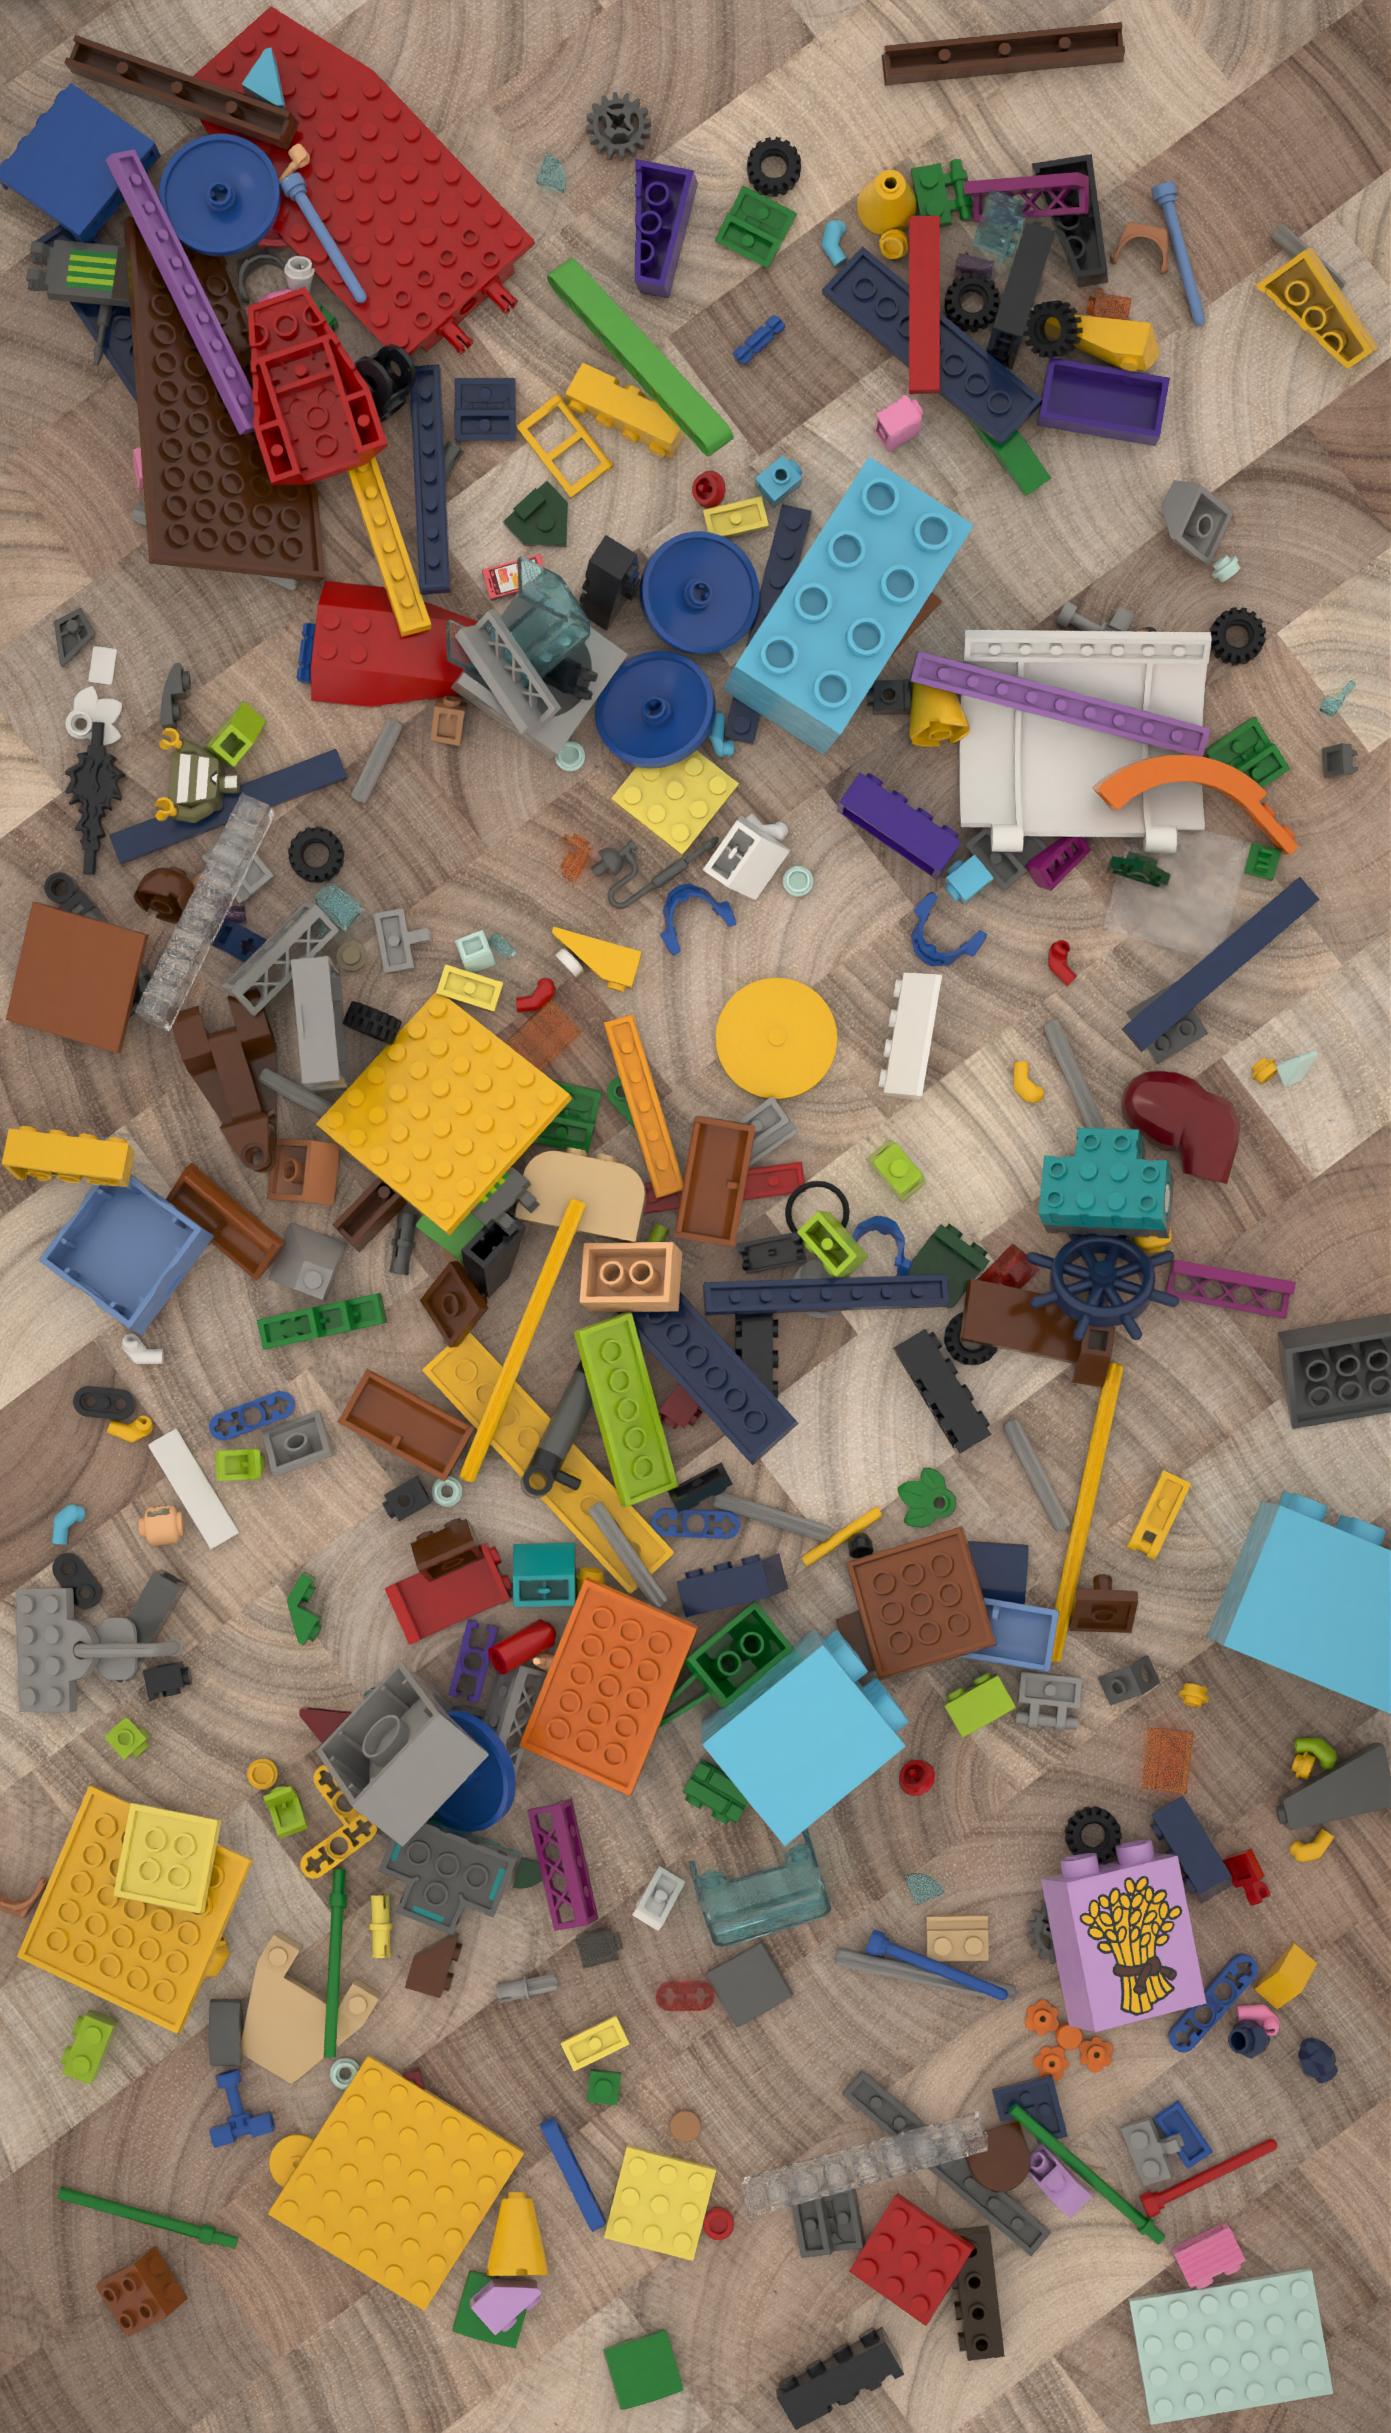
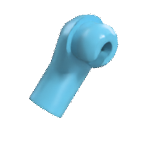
M832 220L825 226L821 242L822 248L835 267L842 265L848 259L839 246L841 236L846 233V225L841 220Z
M716 712L712 728L709 732V738L716 755L722 758L723 756L731 757L734 755V742L732 740H724L725 715L721 712Z
M75 1504L67 1505L55 1516L52 1544H67L68 1528L75 1521L82 1522L85 1518V1509L82 1506H76Z

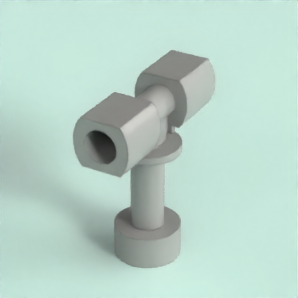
M1067 601L1055 623L1065 628L1070 623L1083 631H1127L1135 615L1119 607L1111 623L1109 624L1104 621L1103 625L1100 626L1076 613L1075 611L1078 606Z

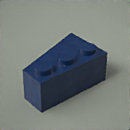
M756 1554L742 1558V1563L732 1565L731 1561L713 1565V1571L706 1573L703 1572V1568L685 1572L686 1578L677 1581L685 1617L772 1597L787 1590L788 1585L780 1554L763 1558Z

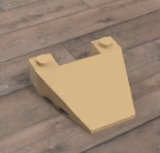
M277 1930L257 1961L241 2040L242 2054L292 2085L323 2059L326 1998L287 1975L303 1945ZM355 1978L338 2006L336 2048L364 2025L382 1993Z

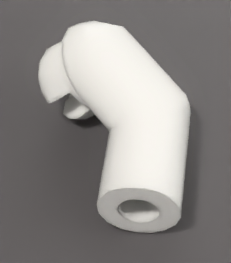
M753 813L746 818L778 842L783 841L788 834V828L782 822L763 825Z
M133 1333L123 1337L122 1349L135 1364L164 1363L163 1349H147L139 1337Z

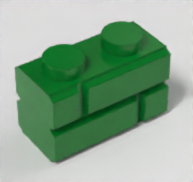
M702 1758L682 1790L687 1795L685 1800L699 1809H701L702 1805L712 1809L713 1813L711 1816L726 1825L729 1820L736 1824L748 1804L747 1799L725 1772Z

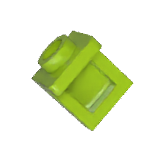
M260 1449L215 1451L216 1481L261 1479V1473L264 1471V1458L260 1454Z
M125 1717L105 1735V1740L125 1760L131 1755L135 1758L141 1755L149 1747L146 1741L152 1735L145 1727L139 1729L128 1717Z
M292 1786L274 1788L270 1794L263 1796L264 1802L270 1810L277 1836L280 1839L309 1828L300 1797Z

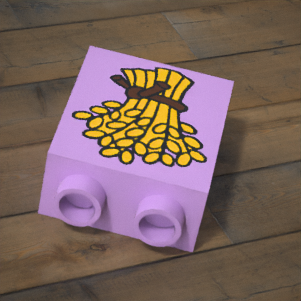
M1138 1840L1117 1845L1115 1848L1118 1860L1100 1865L1098 1864L1096 1853L1065 1857L1060 1860L1062 1874L1041 1879L1070 2027L1098 2032L1206 2004L1179 1859L1177 1855L1154 1853L1152 1840Z

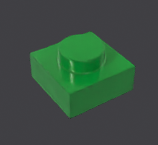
M591 2069L587 2102L617 2105L621 2072Z

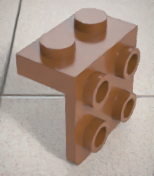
M155 2246L144 2252L129 2266L102 2279L96 2285L98 2292L119 2326L128 2336L166 2318L188 2299Z

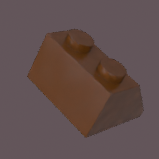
M461 1518L451 1520L444 1525V1529L435 1533L433 1531L424 1532L416 1537L417 1541L411 1543L416 1566L428 1582L485 1558L473 1527L467 1519L461 1520Z

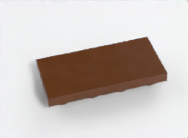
M976 1279L968 1280L960 1340L1072 1364L1077 1362L1080 1342L1073 1337L1078 1321L1065 1314L1056 1303L1038 1309L1030 1306L1031 1298L1041 1295V1293Z

